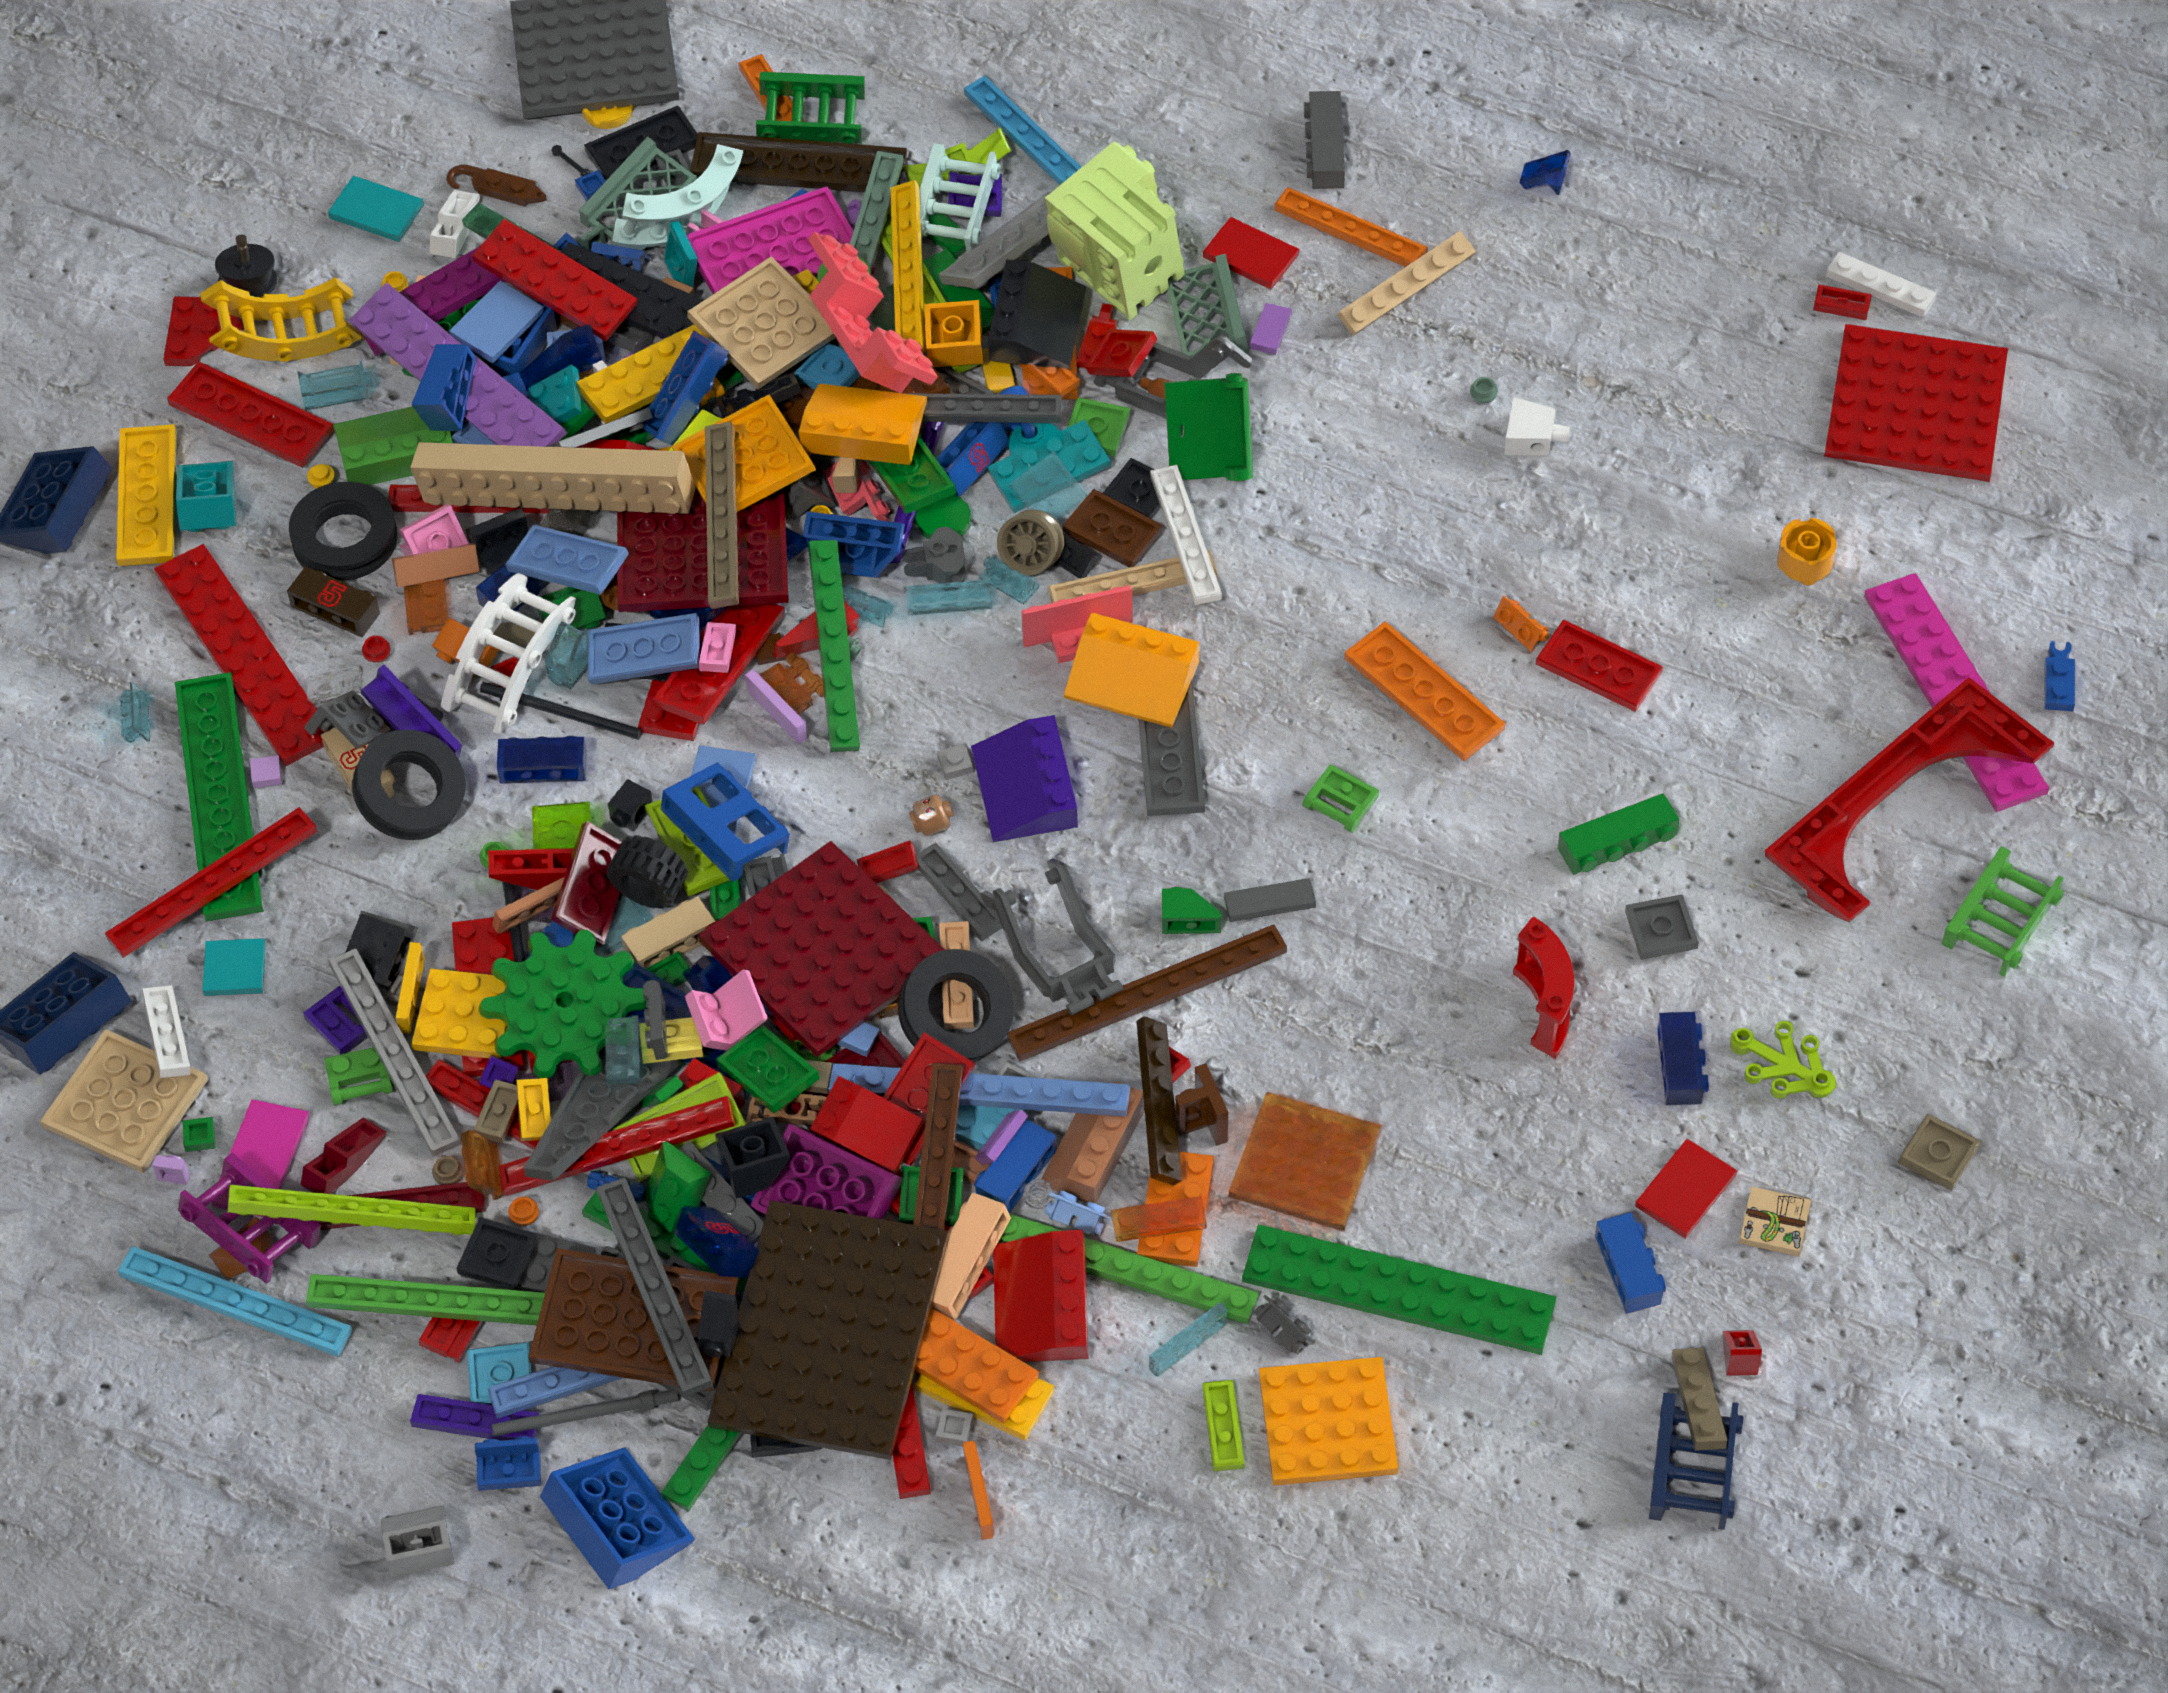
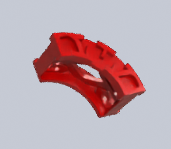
M1532 917L1518 934L1517 964L1513 968V975L1524 982L1533 993L1535 999L1538 1000L1536 1012L1539 1013V1023L1535 1034L1531 1038L1530 1045L1556 1059L1566 1042L1569 1030L1570 1006L1574 992L1573 965L1559 937L1542 921Z

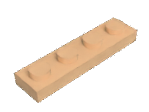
M968 921L939 923L940 945L945 950L961 949L970 951ZM956 980L942 981L944 1029L974 1028L972 988L966 983Z

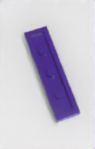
M418 1394L410 1423L411 1427L504 1441L514 1440L520 1436L535 1438L538 1428L493 1436L491 1424L537 1416L539 1413L522 1410L497 1419L493 1405Z

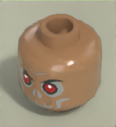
M936 794L914 802L913 811L909 812L916 832H922L924 836H931L947 830L951 824L950 817L954 816L949 800L943 801Z

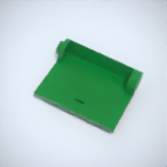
M1242 373L1226 374V378L1164 382L1169 466H1178L1182 480L1225 477L1226 480L1230 481L1252 479L1253 461L1248 379L1243 378Z

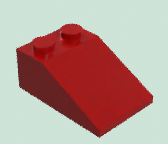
M838 1075L810 1130L897 1174L925 1120Z

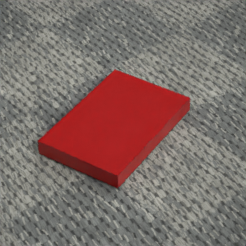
M1230 217L1203 250V258L1215 263V256L1226 254L1230 271L1272 290L1298 257L1299 248Z
M1686 1139L1636 1200L1635 1207L1686 1239L1736 1177L1737 1170L1694 1142Z

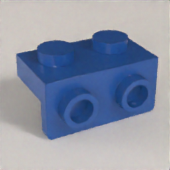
M520 1436L514 1440L504 1441L487 1439L474 1444L477 1461L478 1491L541 1486V1452L537 1438Z

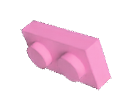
M707 622L699 660V671L728 673L736 634L735 624Z

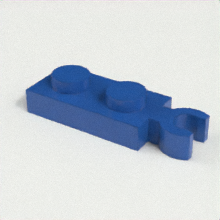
M2055 641L2050 642L2048 649L2049 657L2046 656L2044 663V709L2071 712L2074 710L2075 659L2069 658L2071 652L2070 642H2066L2063 651L2055 648Z

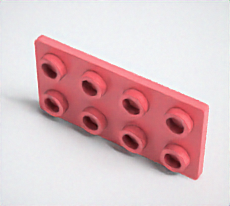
M1131 586L1114 587L1110 590L1088 593L1080 597L1067 600L1062 599L1054 603L1032 606L1022 610V642L1024 647L1052 642L1058 663L1074 660L1091 612L1129 623L1133 622Z

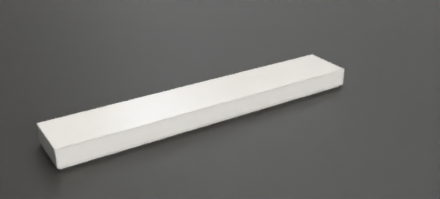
M1173 465L1150 470V477L1194 605L1222 600V593L1178 466Z

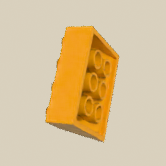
M819 383L804 410L799 429L800 443L806 453L911 465L927 396Z
M1091 612L1079 642L1065 688L1064 698L1172 728L1199 663V642Z

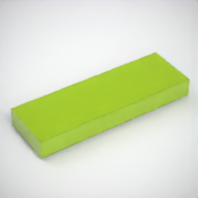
M1233 1380L1202 1383L1213 1472L1244 1469L1245 1463Z

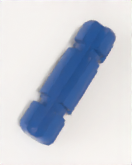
M591 1171L587 1179V1187L596 1190V1187L621 1178L611 1175L604 1177L603 1173ZM627 1180L635 1201L641 1202L646 1192L645 1185L636 1182L630 1184V1181Z

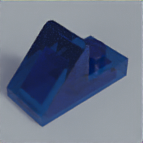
M1565 150L1524 163L1519 183L1524 189L1547 183L1559 195L1571 152Z

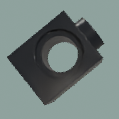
M627 779L608 802L611 821L618 827H626L634 832L648 815L645 805L653 802L651 791Z

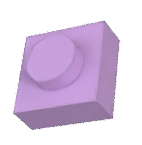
M167 1155L166 1157L155 1156L152 1166L158 1181L187 1185L190 1173L185 1159L175 1155Z

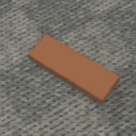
M474 543L392 558L397 587L479 572Z
M564 877L495 911L492 927L497 934L554 907Z

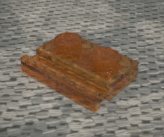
M444 579L404 586L409 635H413V632L418 631L422 633L441 631L449 618Z
M472 1130L462 1133L461 1152L465 1161V1179L468 1186L486 1196L491 1194L493 1200L505 1196L502 1191L498 1167L500 1161L497 1144H489V1139Z

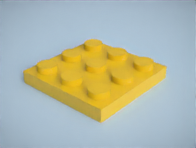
M430 968L411 1044L413 1050L489 1058L490 1055L501 1058L496 1053L494 1044L505 1033L507 1029L506 1024L500 1019H486L482 1017L478 1008L484 998L503 993L505 990L504 983L493 975Z

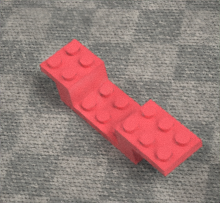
M814 231L808 238V241L828 272L809 296L860 375L899 393L903 392L913 378L932 385L938 376L932 369V362L921 352L922 347L919 343L911 338L908 340L903 339L893 330L885 331L877 327L872 332L869 328L870 323L867 317L884 295L878 287V281L867 271L868 266L857 256L858 251L848 243L844 245L839 243L829 234L823 236Z

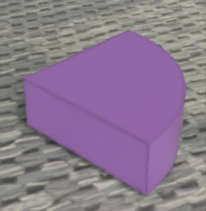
M857 199L849 203L845 216L853 231L861 208V203Z

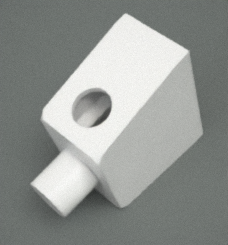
M1513 397L1504 455L1546 456L1550 452L1551 441L1568 443L1570 426L1555 424L1556 410L1554 408Z

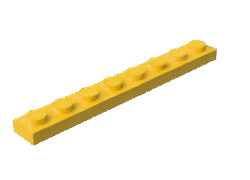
M913 180L890 187L895 332L903 339L908 340L911 338L922 347L921 352L923 353L926 350L919 185Z

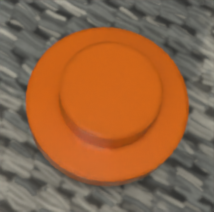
M524 1196L513 1200L508 1209L511 1222L517 1226H528L534 1223L539 1215L537 1203Z

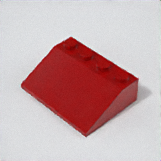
M1083 1230L1051 1231L997 1244L993 1251L995 1346L1022 1362L1089 1359L1086 1251Z

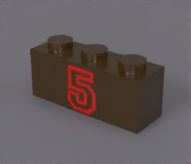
M304 567L287 590L292 608L362 638L380 615L377 597L371 592L354 588L346 581L336 580L320 570Z

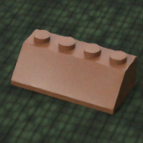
M1111 1082V1083H1115V1084H1123V1083H1120V1082ZM1130 1087L1126 1117L1076 1113L1040 1180V1185L1057 1192L1065 1191L1085 1203L1089 1201L1096 1204L1144 1113L1143 1091Z

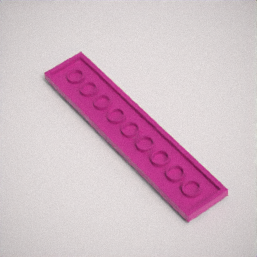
M1916 573L1865 590L1864 598L1932 708L1968 677L1989 692ZM1983 756L1962 757L1995 812L2048 794L2049 786L2034 763Z

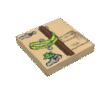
M1751 1186L1739 1243L1799 1257L1811 1199Z

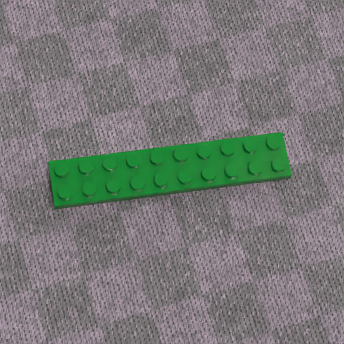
M231 672L175 682L198 872L254 837ZM256 871L204 905L203 915L205 922L264 912L259 872Z
M1259 1224L1242 1275V1282L1539 1355L1543 1353L1557 1297Z

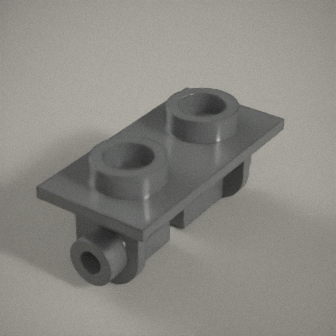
M1263 1296L1269 1303L1266 1306L1262 1304L1256 1308L1254 1312L1257 1315L1256 1320L1272 1334L1281 1326L1283 1329L1275 1338L1290 1353L1300 1354L1305 1348L1303 1343L1306 1340L1312 1344L1315 1343L1308 1335L1312 1330L1301 1319L1298 1318L1294 1321L1288 1315L1291 1309L1281 1299L1277 1297L1273 1301L1268 1296Z

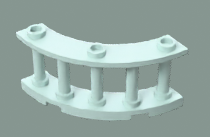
M717 144L714 157L704 173L694 182L680 190L661 195L626 193L622 219L616 218L610 245L637 250L659 245L661 248L666 247L670 222L679 221L686 235L688 234L687 225L690 222L700 228L702 226L701 211L705 209L714 215L721 207L728 192L730 182L734 178L741 162L743 150Z

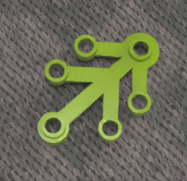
M1780 1021L1775 1027L1774 1035L1780 1041L1783 1054L1755 1040L1753 1033L1747 1028H1739L1733 1031L1730 1038V1048L1733 1052L1739 1055L1753 1052L1775 1064L1767 1067H1761L1756 1063L1749 1064L1744 1074V1078L1748 1083L1757 1084L1761 1080L1776 1078L1772 1081L1770 1092L1778 1099L1785 1098L1789 1094L1809 1091L1814 1097L1824 1098L1835 1090V1076L1822 1067L1818 1054L1819 1040L1817 1037L1806 1035L1801 1041L1800 1049L1802 1053L1807 1055L1810 1067L1808 1069L1799 1062L1792 1040L1793 1026L1790 1022ZM1786 1029L1788 1033H1781L1779 1030ZM1738 1037H1744L1747 1040H1740ZM1812 1043L1815 1047L1809 1048L1805 1044ZM1754 1071L1757 1072L1759 1075L1752 1076L1749 1074V1072ZM1795 1075L1802 1080L1788 1082L1786 1079L1778 1077ZM1816 1080H1823L1826 1083L1821 1084L1818 1083ZM1782 1086L1785 1090L1779 1091L1775 1087Z

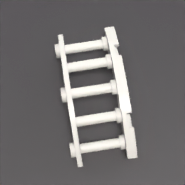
M520 573L511 577L498 589L500 596L494 603L488 601L472 624L457 653L456 658L460 659L455 675L449 674L440 705L441 709L450 712L458 706L466 704L495 717L496 721L493 732L497 734L514 724L517 718L516 709L533 668L539 665L542 653L555 636L572 623L576 613L574 609L576 598L570 596L560 605H556L527 592L526 588L528 577ZM524 602L550 615L543 623H540L513 611V609ZM506 619L535 632L526 649L493 635L502 621ZM490 645L520 659L511 678L479 664L478 660L486 646ZM473 674L506 688L500 707L469 693L468 686Z

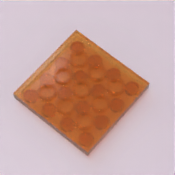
M1266 1092L1230 1186L1228 1197L1345 1232L1381 1133V1125Z

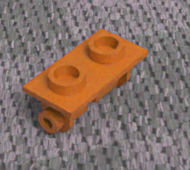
M1505 595L1502 596L1493 618L1532 652L1539 640L1545 642L1548 639L1547 627L1542 626L1534 618L1530 619V614L1519 605L1517 600L1508 599Z

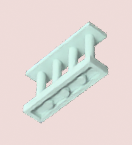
M933 143L919 189L921 243L923 237H927L929 234L962 239L965 241L966 252L973 249L975 244H979L981 239L980 226L994 179L998 180L1000 175V164L996 161L995 152L989 153L986 164L949 159V156L945 154L944 145ZM947 170L981 174L983 176L980 186L943 181L942 174L947 172ZM941 191L977 196L973 208L936 202L935 197ZM934 213L970 218L967 229L930 224L928 220L930 215H934Z

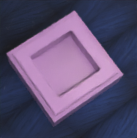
M278 755L250 759L253 788L282 784Z

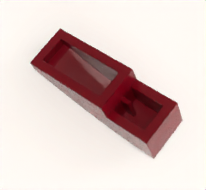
M361 1118L326 1142L323 1153L303 1166L300 1185L313 1193H333L376 1150L386 1137V1131L366 1118Z

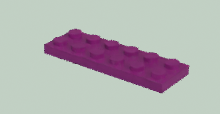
M477 247L418 282L411 284L399 293L434 322H437L488 293L500 280L504 283L506 281L473 262L472 255L479 248ZM364 336L375 356L384 352Z

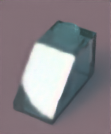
M563 621L558 625L545 660L548 678L558 686L563 685L571 690L588 670V647L585 633Z

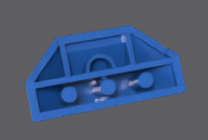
M807 511L802 540L807 546L809 541L837 540L841 574L877 578L900 552L905 524Z

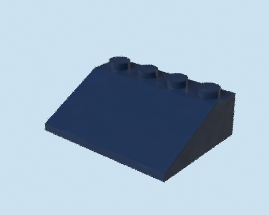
M94 446L34 453L0 513V542L46 554L66 552L71 547L72 540L83 525L90 508L95 504L96 497L101 488L106 484L113 467Z
M73 952L0 1009V1043L27 1068L41 1075L43 1072L52 1069L55 1063L67 1053L73 1052L88 1036L97 1033L108 1020L122 1013L132 1000L115 974Z

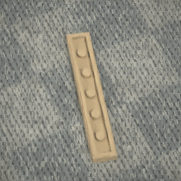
M1207 550L1215 576L1217 577V569L1211 552ZM1178 557L1049 585L1048 594L1051 603H1054L1058 600L1072 599L1088 593H1098L1114 587L1130 585L1132 596L1184 585L1187 582Z

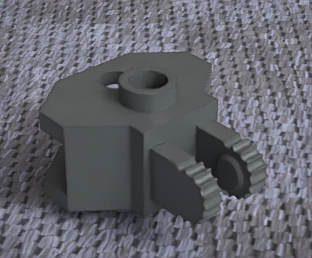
M950 527L937 528L928 541H923V546L903 550L901 554L903 561L908 563L904 566L905 575L910 577L927 575V580H934L945 589L957 588L966 576L962 537Z

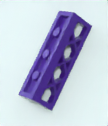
M384 664L378 668L376 678L361 689V694L395 730H416L430 734L445 743L459 758L462 749L461 743Z

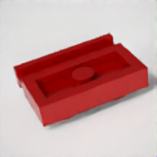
M432 1317L419 1338V1346L447 1358L448 1356L454 1359L455 1362L460 1363L483 1321Z

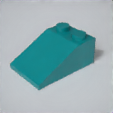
M233 461L177 465L176 504L180 531L198 532L205 528L224 530L231 526H236Z

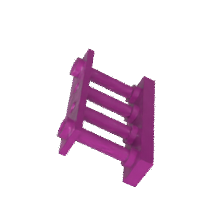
M234 1153L228 1155L223 1161L222 1179L199 1197L194 1198L186 1190L180 1193L178 1211L186 1221L196 1225L243 1264L252 1276L260 1278L266 1284L271 1281L274 1264L272 1261L296 1242L302 1243L310 1250L318 1243L321 1225L315 1220L302 1221L295 1218H270L264 1216L239 1235L228 1226L229 1223L240 1216L239 1214L227 1212V1209L217 1217L206 1207L229 1189L230 1185L276 1189ZM279 1224L288 1234L263 1254L250 1244L272 1225Z

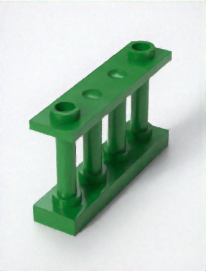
M760 72V95H767L765 120H756L757 136L862 144L861 124H854L856 99L865 100V76ZM777 96L793 97L791 121H776ZM804 97L819 98L818 122H802ZM830 98L845 99L844 124L828 123Z

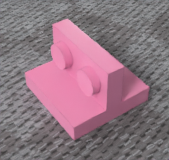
M449 504L399 530L405 541L404 544L400 545L404 556L469 544Z

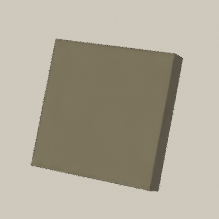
M1927 1113L1900 1155L1898 1163L1952 1191L1978 1151L1981 1141Z

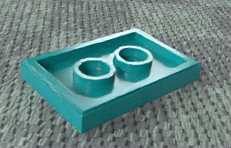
M353 175L328 211V216L332 220L400 242L424 206L422 198Z

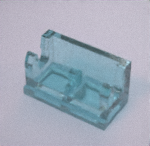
M638 1016L609 1019L608 1026L611 1027L605 1028L607 1084L640 1083Z

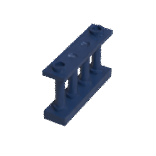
M1663 1393L1649 1519L1661 1521L1663 1509L1669 1510L1670 1507L1720 1514L1718 1529L1725 1530L1727 1518L1733 1519L1735 1500H1730L1729 1496L1736 1434L1742 1433L1743 1415H1738L1739 1403H1732L1730 1417L1721 1416L1724 1429H1728L1726 1449L1695 1451L1692 1440L1678 1438V1435L1672 1434L1673 1425H1679V1423L1688 1424L1685 1411L1681 1410V1407L1675 1406L1676 1394ZM1676 1451L1725 1457L1724 1473L1674 1466L1675 1463L1669 1462L1670 1453H1676ZM1679 1479L1721 1485V1501L1672 1495V1491H1666V1482Z

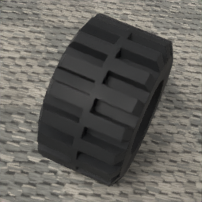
M634 835L623 839L606 872L607 878L611 881L610 883L628 899L649 908L663 909L664 907H669L687 877L688 869L684 861L681 860V857L668 846L649 837Z

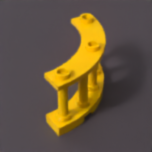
M336 277L323 284L304 290L303 295L288 297V294H264L263 298L250 296L248 291L235 288L222 280L200 293L201 301L218 312L221 331L209 338L210 343L242 357L288 362L290 360L324 355L348 347L363 338L362 333L345 321L342 304L353 298L352 289ZM332 308L336 327L317 333L314 315ZM229 315L240 317L243 320L245 332L231 325ZM303 317L307 336L287 339L283 320ZM254 320H271L276 339L257 336Z

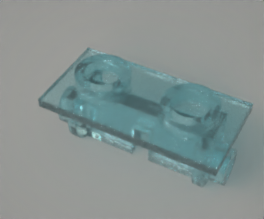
M988 556L984 560L983 565L986 569L979 576V579L1023 605L1040 587V584L1033 581L1032 577H1026L1014 569L1010 570L996 556Z
M850 584L847 586L842 585L844 601L860 615V619L883 628L886 614L890 615L894 608V605L890 604V600H883L873 595L869 596L867 595L868 593L853 588Z
M130 682V690L123 691L120 696L121 716L124 717V719H121V736L129 743L134 742L140 736L149 742L151 728L149 718L150 698L145 690L140 689L133 682Z

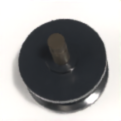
M243 234L237 235L236 245L222 251L215 260V269L219 275L218 281L222 280L235 288L248 291L250 296L262 298L264 294L271 293L277 285V275L273 269L275 265L273 253L264 246L247 244V238Z

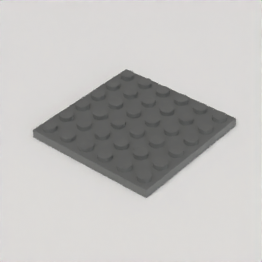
M666 0L510 1L523 119L582 112L586 108L588 111L601 110L603 107H606V109L614 108L615 105L617 107L630 106V104L634 106L680 100Z

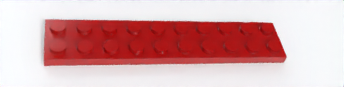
M204 543L155 567L156 576L221 673L231 672L236 695L272 749L279 756L283 765L286 767L323 748L321 734L324 732L320 731L311 736L304 728L317 709Z

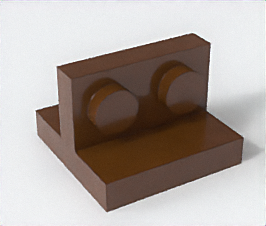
M1205 1063L1195 1067V1089H1186L1175 1096L1176 1125L1179 1136L1208 1127L1216 1146L1228 1142V1110Z

